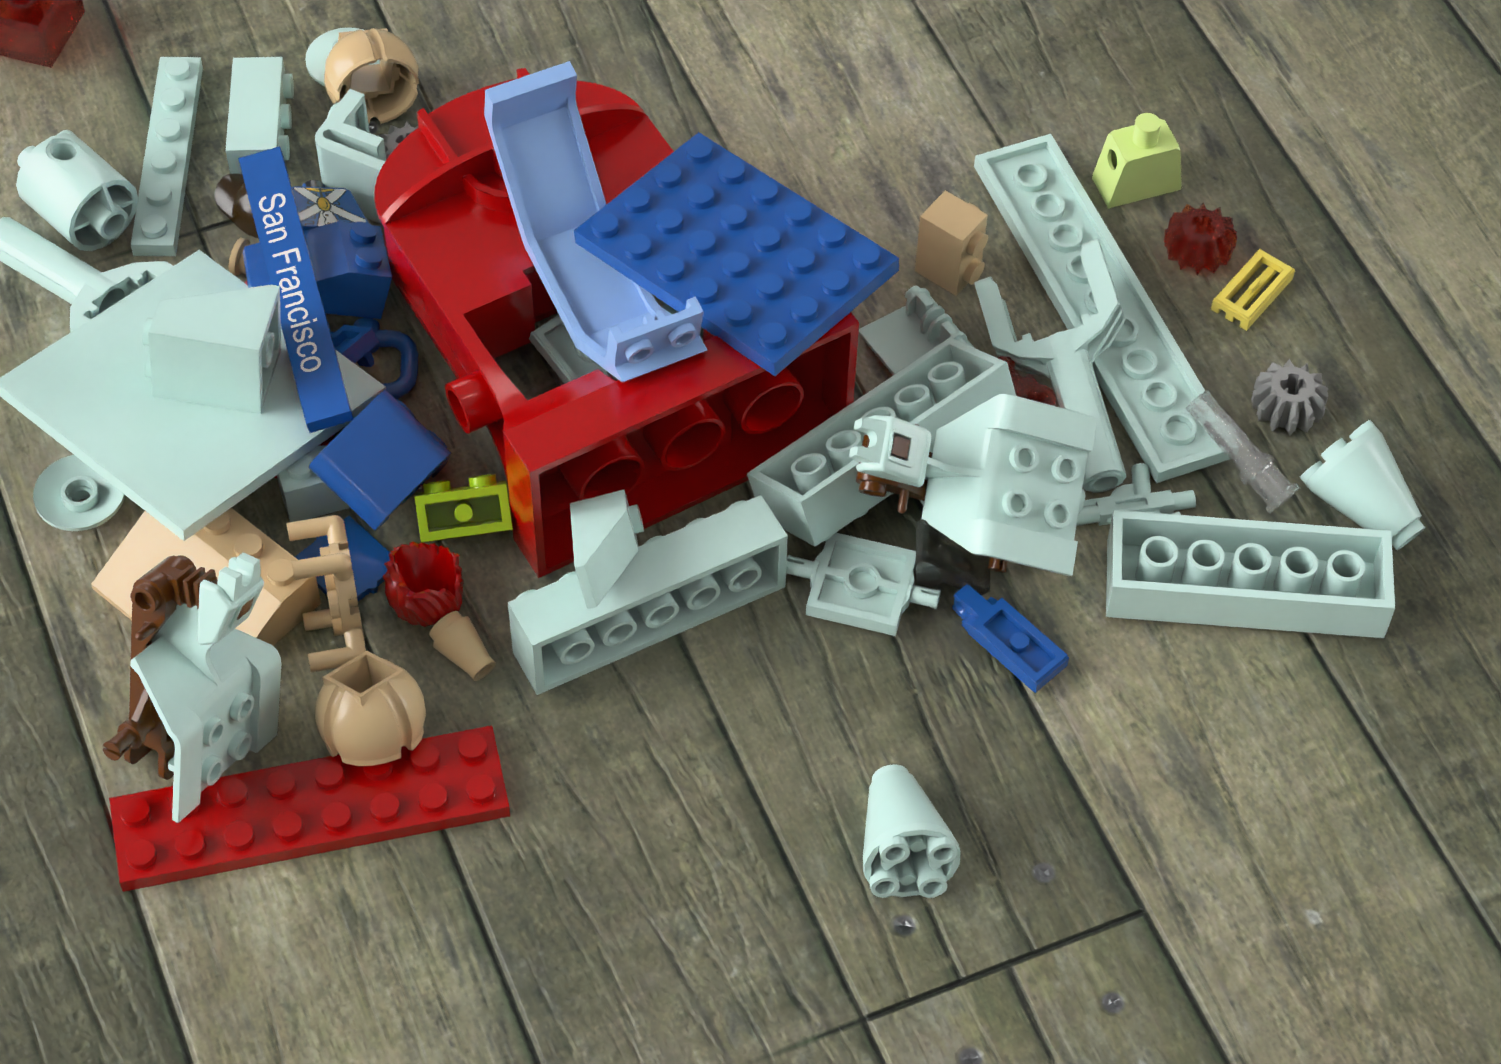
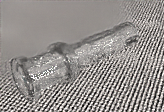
M1208 390L1200 394L1186 407V410L1200 423L1208 435L1241 471L1239 474L1241 477L1240 481L1244 485L1250 484L1266 502V511L1269 514L1281 507L1301 489L1297 483L1291 484L1275 466V458L1272 454L1262 453L1250 441Z

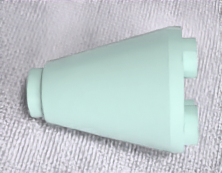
M1368 420L1349 436L1352 440L1351 442L1346 443L1341 438L1329 446L1321 454L1326 462L1323 464L1321 461H1318L1300 476V479L1311 492L1363 529L1391 531L1392 545L1396 550H1399L1418 536L1426 527L1419 520L1422 515L1383 434L1371 420Z
M901 765L884 766L873 774L872 783L869 786L863 849V872L870 884L871 892L873 895L881 898L915 895L934 898L941 895L947 889V881L953 877L960 865L961 851L959 844L914 776Z

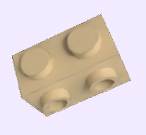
M945 190L920 216L915 272L955 296L968 283L973 285L980 278L985 263L982 262L983 249L988 241V235L985 234L988 215L977 206L967 203Z

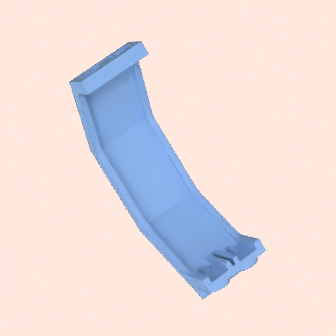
M570 61L486 89L484 116L523 245L575 347L618 380L625 382L707 351L700 337L704 311L695 296L687 299L685 310L674 314L669 313L656 302L650 292L575 243L574 230L607 204L576 103L577 74Z

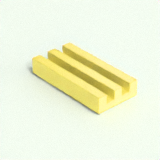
M1259 249L1213 299L1211 310L1217 314L1223 310L1226 312V319L1231 322L1235 319L1240 320L1239 327L1247 331L1292 281L1295 269ZM1263 263L1268 267L1255 279L1245 293L1235 303L1231 302L1230 300L1261 265ZM1277 272H1279L1280 274L1276 277V279L1267 287V289L1250 306V308L1248 310H1245V307L1254 299V297L1263 289V287L1272 279V277Z

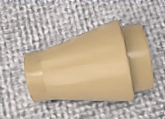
M453 611L441 618L431 629L429 636L434 640L433 648L468 673L474 681L482 679L495 667L496 662L489 655L468 616L462 617L458 611Z

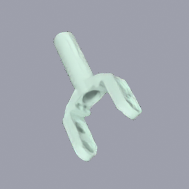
M0 218V261L72 304L70 306V332L173 267V265L166 261L136 262L100 272L12 218Z
M1099 239L1082 244L1080 257L1098 313L1090 316L1089 312L1080 315L1083 325L1057 332L1037 341H1034L1031 334L1028 333L1022 335V340L1017 341L1006 302L1001 298L998 285L993 281V278L990 276L974 282L990 339L999 359L1007 362L1009 367L1023 373L1044 375L1050 378L1060 408L1098 418L1093 451L1088 452L1083 489L1093 493L1116 488L1126 478V471L1092 366L1095 358L1112 344L1125 322Z

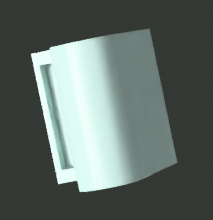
M349 89L340 102L333 104L328 118L315 134L321 180L325 187L346 188L350 190L364 216L367 219L382 224L376 211L374 191L377 177L386 161L384 138L371 134L369 131L365 95Z

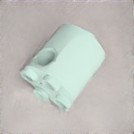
M63 130L57 135L49 137L36 147L29 146L18 157L17 163L21 167L16 183L19 197L79 250L93 251L103 248L116 240L129 226L136 213L138 204L136 187L72 131Z

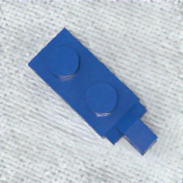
M968 583L954 594L952 609L963 619L961 625L968 634L1034 693L1039 691L1067 667L1068 655L1003 598L996 600L990 597L986 600Z

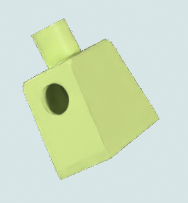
M1142 113L1136 117L1135 125L1113 130L1108 134L1092 176L1108 209L1181 190L1180 147L1165 120L1159 119L1152 113Z

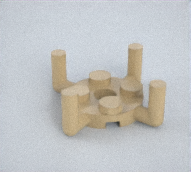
M338 515L287 523L289 541L326 535L328 537L329 546L320 548L321 556L292 561V568L295 580L323 575L325 577L329 609L302 613L305 631L333 627L334 636L344 635L346 647L308 653L310 671L316 672L338 668L366 651L344 520Z

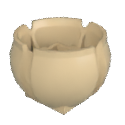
M387 28L360 29L339 32L338 42L333 46L326 59L324 82L333 104L340 102L349 89L364 94L368 123H370L371 118L376 117L380 124L396 119L412 106L418 95L419 70L412 50L398 36L388 32ZM377 60H380V64H371L376 63Z
M365 651L323 676L324 684L316 700L315 720L318 733L332 757L337 756L339 753L343 763L356 766L385 764L401 758L402 746L407 747L408 750H413L422 740L424 734L423 725L426 717L424 696L415 679L402 667L369 651Z

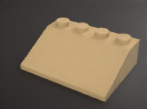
M232 508L185 541L144 511L91 583L93 590L132 621V601L130 595L134 583L168 556H186L194 563L196 569L204 567L205 572L214 569L218 580L219 571L224 567L229 568V560L232 557H238L241 553H246L260 559V576L264 581V586L250 616L235 629L273 646L303 620L302 613L312 612L321 604L316 577L295 580L292 561L298 559Z

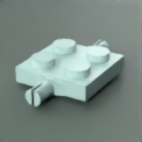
M834 533L826 541L824 549L816 557L815 561L791 555L787 557L786 574L810 579L811 591L806 604L807 616L896 636L902 613L908 608L910 603L937 609L941 590L914 585V570L918 551Z

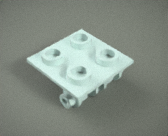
M917 285L911 287L906 292V306L859 329V335L892 375H895L950 337L974 347L968 341L965 333L961 332L952 322V318L945 314L942 306L934 301L930 296V292L926 288H920Z

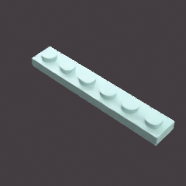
M160 57L131 239L133 256H176L203 72L201 57Z

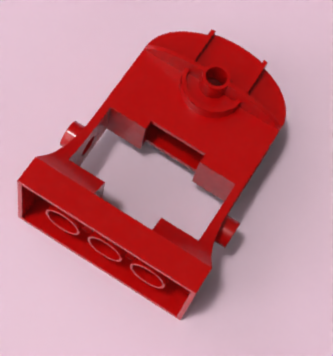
M526 68L517 69L516 79L530 74ZM507 80L462 95L438 107L429 114L424 108L420 109L417 112L418 128L398 144L383 164L376 180L374 200L377 215L384 226L383 238L392 280L457 378L445 384V392L450 408L460 427L467 434L485 426L487 427L503 464L508 483L513 539L537 577L541 578L574 562L570 503L625 490L629 506L638 505L644 529L748 481V472L853 403L859 322L850 312L776 376L739 353L718 336H714L703 329V343L707 351L625 382L616 381L597 369L527 400L498 366L494 358L530 343L529 337L531 332L535 331V323L558 312L523 245L484 116L485 90L512 81ZM577 81L576 103L605 201L608 204L674 151L643 109L629 96L601 84Z

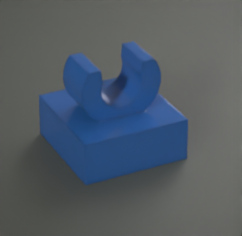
M343 325L332 334L335 350L354 364L357 362L359 366L372 367L374 365V358L370 350L379 341L372 328Z

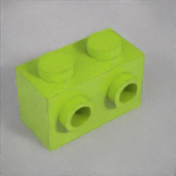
M496 474L469 477V486L451 488L450 480L424 483V492H417L414 496L421 542L513 530L506 480L497 482Z

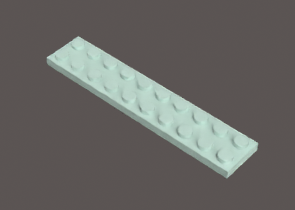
M1047 134L976 155L974 168L1068 330L1083 325L1080 315L1089 312L1090 316L1098 313L1080 253L1082 251V244L1099 239L1125 322L1112 344L1095 358L1092 366L1100 387L1142 460L1149 466L1150 473L1155 482L1159 483L1236 458L1239 449L1238 444L1053 136Z

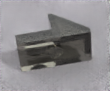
M924 519L917 522V586L931 589L945 582L961 589L968 583L981 596L990 592V570L987 569L989 556L975 555L929 525Z

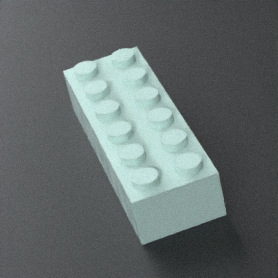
M951 337L748 472L747 476L754 496L762 495L784 530L813 546L827 541L834 533L856 518L865 515L869 509L889 495L894 494L887 492L885 497H876L859 492L860 484L856 482V466L859 462L849 458L850 448L862 446L863 436L867 434L854 430L855 420L873 415L893 416L912 424H918L930 432L932 438L929 452L933 453L937 429L998 394L1016 396L1007 362Z
M759 495L747 501H737L726 510L710 517L697 518L689 522L684 528L670 534L655 536L638 547L637 554L597 607L587 609L576 571L567 573L559 581L538 590H527L516 599L508 602L513 654L536 695L546 692L785 588L788 536L762 495Z
M1113 510L1107 539L1106 617L1385 638L1395 610L1391 531Z

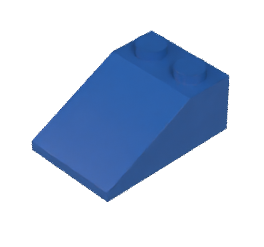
M337 221L304 230L325 313L381 319L392 280L381 226L371 225L367 222L349 223ZM260 242L245 246L243 259L248 288L270 285Z

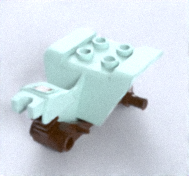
M998 394L937 429L933 453L929 452L932 438L930 432L918 424H912L893 416L873 415L855 420L854 430L867 434L863 436L862 446L850 448L849 458L859 462L856 466V482L860 484V493L876 497H885L887 492L899 494L898 512L901 514L907 510L909 497L923 500L924 506L921 519L975 555L989 556L987 569L990 571L1007 572V563L1009 561L1066 576L1073 575L1078 541H1074L1078 514L1082 511L1085 503V491L1082 488L1088 452L1093 451L1097 417L1014 395Z
M241 553L238 557H232L229 560V568L224 567L219 571L218 580L214 569L205 572L204 567L196 569L194 563L186 556H168L134 583L131 591L132 624L129 720L124 721L118 727V734L103 744V747H105L103 752L109 759L114 761L121 758L124 754L126 762L136 764L152 749L158 752V776L165 780H169L174 776L172 820L177 823L200 804L201 791L208 785L215 784L221 774L236 760L243 759L249 750L258 753L277 736L281 657L272 644L235 629L250 616L264 586V581L260 576V559L246 553Z

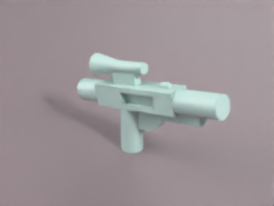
M1138 463L1131 468L1132 484L1117 487L1108 497L1085 500L1083 509L1078 514L1076 526L1097 522L1099 526L1111 524L1113 510L1181 515L1179 511L1173 512L1195 508V493L1193 490L1176 493L1166 490L1151 493L1149 466L1144 463Z

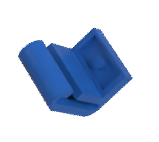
M383 390L313 459L308 468L376 531L388 520L389 516L400 504L403 505L431 476L434 478L446 466L452 453L434 432L427 430L415 418L414 414L404 403L395 399L387 390Z

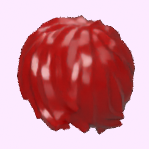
M414 541L410 542L409 545L400 544L394 547V551H390V561L384 564L387 568V572L383 575L385 595L389 605L395 610L399 618L411 625L428 627L435 625L445 615L460 610L464 579L462 578V568L459 566L460 555L458 553L451 552L448 547H438L435 543L428 545L423 542L418 544Z

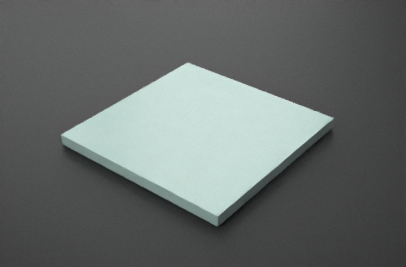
M200 250L0 377V397L183 541L350 423L346 422L309 433L282 328L281 352L261 414L152 396L151 378L145 377V362L149 346L143 345L142 335L145 321L147 318H154L159 301L248 288L247 284ZM336 350L353 418H355L378 394L386 390V386Z

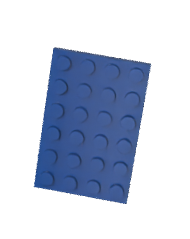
M699 132L574 230L576 244L676 311L685 310L687 299L696 296L704 311L701 327L712 335L718 336L739 353L774 376L899 271V257Z

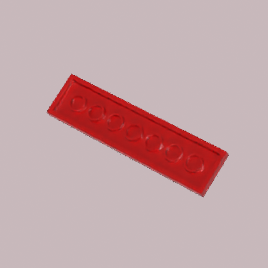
M492 725L422 738L413 750H408L407 747L402 746L401 758L385 764L373 766L346 764L342 762L341 756L338 754L334 757L327 756L222 776L215 784L208 785L201 791L200 804L179 823L172 820L173 786L109 798L119 883L123 892L510 817V807Z

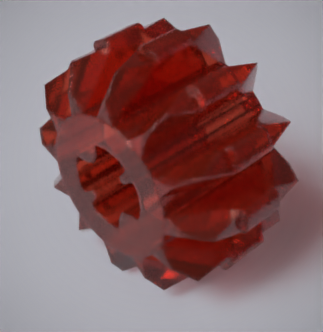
M1204 202L1198 209L1186 204L1182 212L1173 213L1169 219L1168 228L1165 229L1163 241L1165 242L1164 247L1167 248L1168 260L1178 261L1180 270L1191 267L1194 268L1198 275L1205 268L1214 274L1219 265L1228 264V261L1232 258L1233 249L1236 247L1237 231L1233 229V218L1222 217L1221 207L1211 211L1206 209Z

